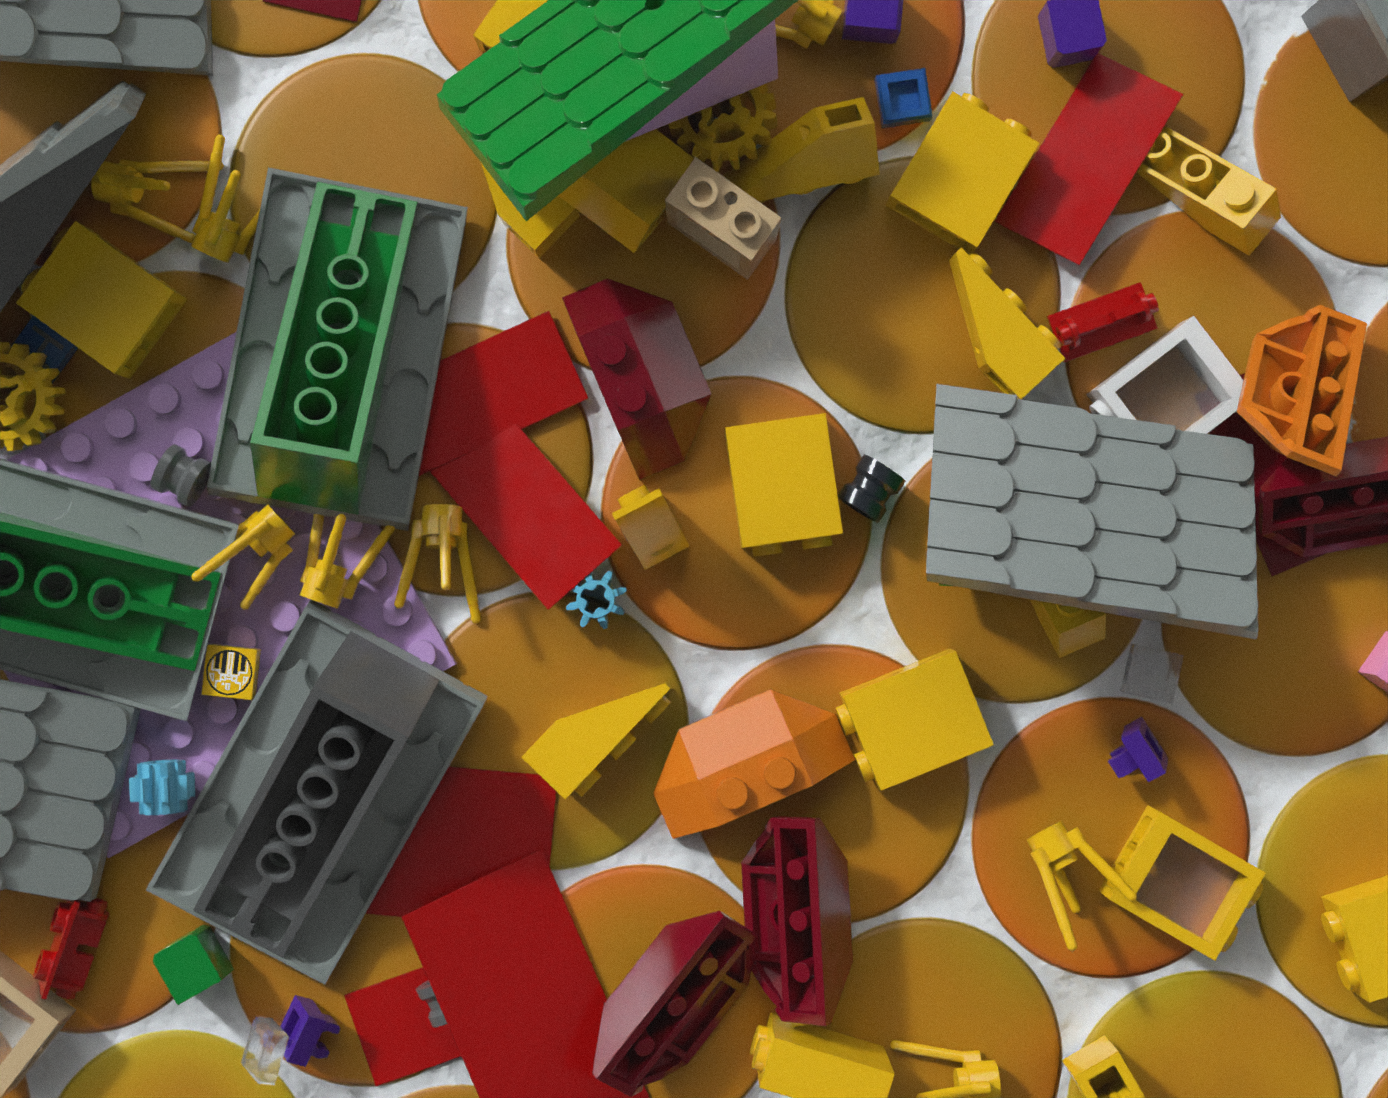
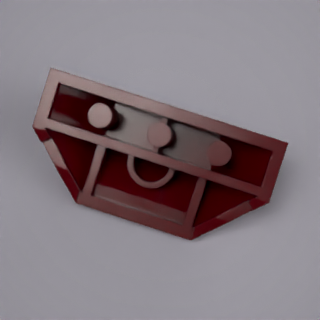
M608 278L562 297L639 480L685 462L710 400L711 391L673 302Z
M1388 436L1346 443L1342 471L1337 477L1287 457L1260 486V533L1301 557L1388 543Z
M771 817L765 825L766 829L757 838L741 862L744 925L757 936L756 946L753 948L751 971L763 991L776 1005L775 1011L781 1021L828 1026L832 1023L853 963L848 860L820 818Z
M720 910L666 925L604 1003L592 1071L595 1078L632 1097L641 1092L644 1085L659 1081L688 1064L749 986L753 964V948L756 946L757 936L753 931Z

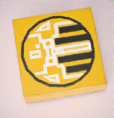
M207 644L201 695L253 700L257 692L261 649Z

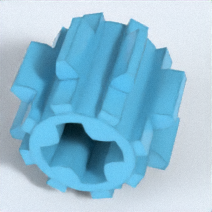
M609 570L606 572L602 580H596L592 572L585 578V584L582 586L578 584L572 589L573 592L577 593L576 601L569 603L566 606V610L579 608L583 613L580 620L581 627H585L591 618H598L601 627L606 629L609 623L608 613L613 612L618 615H624L625 610L616 604V596L623 595L627 592V588L620 587L614 589L609 584L613 577V571ZM599 585H602L606 588L604 597L610 601L609 607H599L595 612H592L588 609L590 601L584 597L586 589L593 591Z
M171 759L141 762L137 764V775L129 778L130 802H139L140 815H167L185 812V810H188L187 800L190 797H195L194 772L186 773L185 760Z

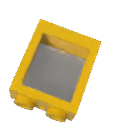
M1147 805L1112 866V869L1136 893V901H1129L1106 878L1098 891L1117 905L1216 961L1220 952H1226L1235 941L1238 933L1236 924L1245 908H1251L1258 901L1263 890V883L1261 881L1266 873Z

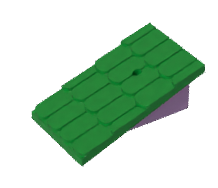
M548 0L500 34V42L448 78L443 84L442 91L436 94L439 108L523 218L528 221L622 143L778 79L775 19L798 0Z

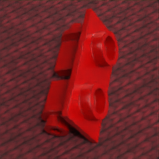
M1139 282L1046 317L1052 333L1061 343L1059 352L1065 357L1063 363L1158 329L1153 313L1159 311V306L1154 294L1149 293L1146 295L1142 283Z
M95 898L90 902L87 901L86 904L80 903L79 900H67L66 903H57L50 924V932H55L50 950L42 949L40 951L33 973V979L39 980L41 999H47L50 987L56 988L55 994L65 999H74L77 992L83 991L94 956L91 953L77 951L76 949L78 944L98 947L106 921L110 915L106 911L107 901Z

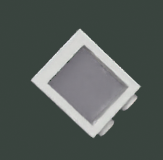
M1192 316L1172 328L1087 393V396L1093 402L1089 406L1092 414L1175 425L1176 430L1207 434L1237 411L1243 379L1195 316Z

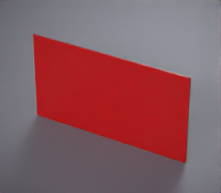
M449 766L365 914L401 917L540 849L543 850L550 866L556 790L539 774Z
M542 849L401 916L479 1098H649L645 1086H643L641 1092L630 1097L596 1079L592 1073L603 1006L607 998Z

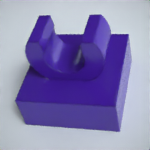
M1143 717L1125 725L1121 737L1124 745L1110 752L1112 758L1108 760L1117 777H1124L1138 767L1148 782L1165 774L1169 758Z
M295 995L274 1041L288 1063L306 1067L311 1055L322 1059L327 1058L330 1053L326 1045L318 1041L321 1033L329 1031L339 1034L341 1028L333 1017L322 1014L312 999Z

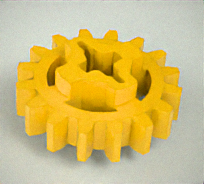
M766 83L693 113L692 115L695 116L696 122L699 123L700 131L698 134L690 126L691 115L669 123L672 138H679L677 145L686 153L693 150V158L696 157L702 162L706 158L711 159L713 170L719 172L722 162L730 160L734 170L740 169L739 157L746 155L749 159L756 161L758 159L756 145L760 144L769 147L771 144L770 132L767 129L777 128L776 113L772 112L776 109L774 93H766L768 91ZM747 98L756 109L755 118L750 115V110L746 109L745 101Z
M0 342V404L5 401L7 404L0 405V421L3 426H10L11 430L0 427V449H3L5 446L7 451L23 450L24 443L27 446L41 444L42 440L39 432L54 433L57 429L53 422L49 420L50 416L61 415L65 411L59 405L54 404L55 397L66 394L65 388L53 387L52 380L60 373L58 368L44 369L42 366L46 361L47 355L44 353H31L29 355V345L14 343L11 347L9 342ZM5 363L14 364L26 373L24 375H17L13 367H6ZM9 388H17V389H15V390H13V391L11 392Z

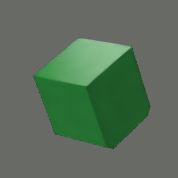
M204 924L171 942L154 954L153 958L155 967L177 1005L222 981L234 970L211 927Z

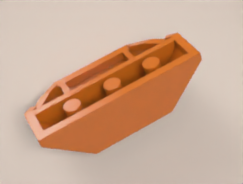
M1318 305L1308 310L1304 315L1285 320L1255 335L1251 344L1236 412L1271 449L1288 458L1336 477L1342 471L1367 323L1323 305Z
M769 689L679 728L653 794L670 834L675 839L719 827L809 788L848 765L855 758L835 713Z

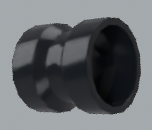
M864 454L855 467L856 477L853 482L844 484L838 494V499L866 518L879 523L887 511L885 503L891 495L898 494L906 481L889 467Z

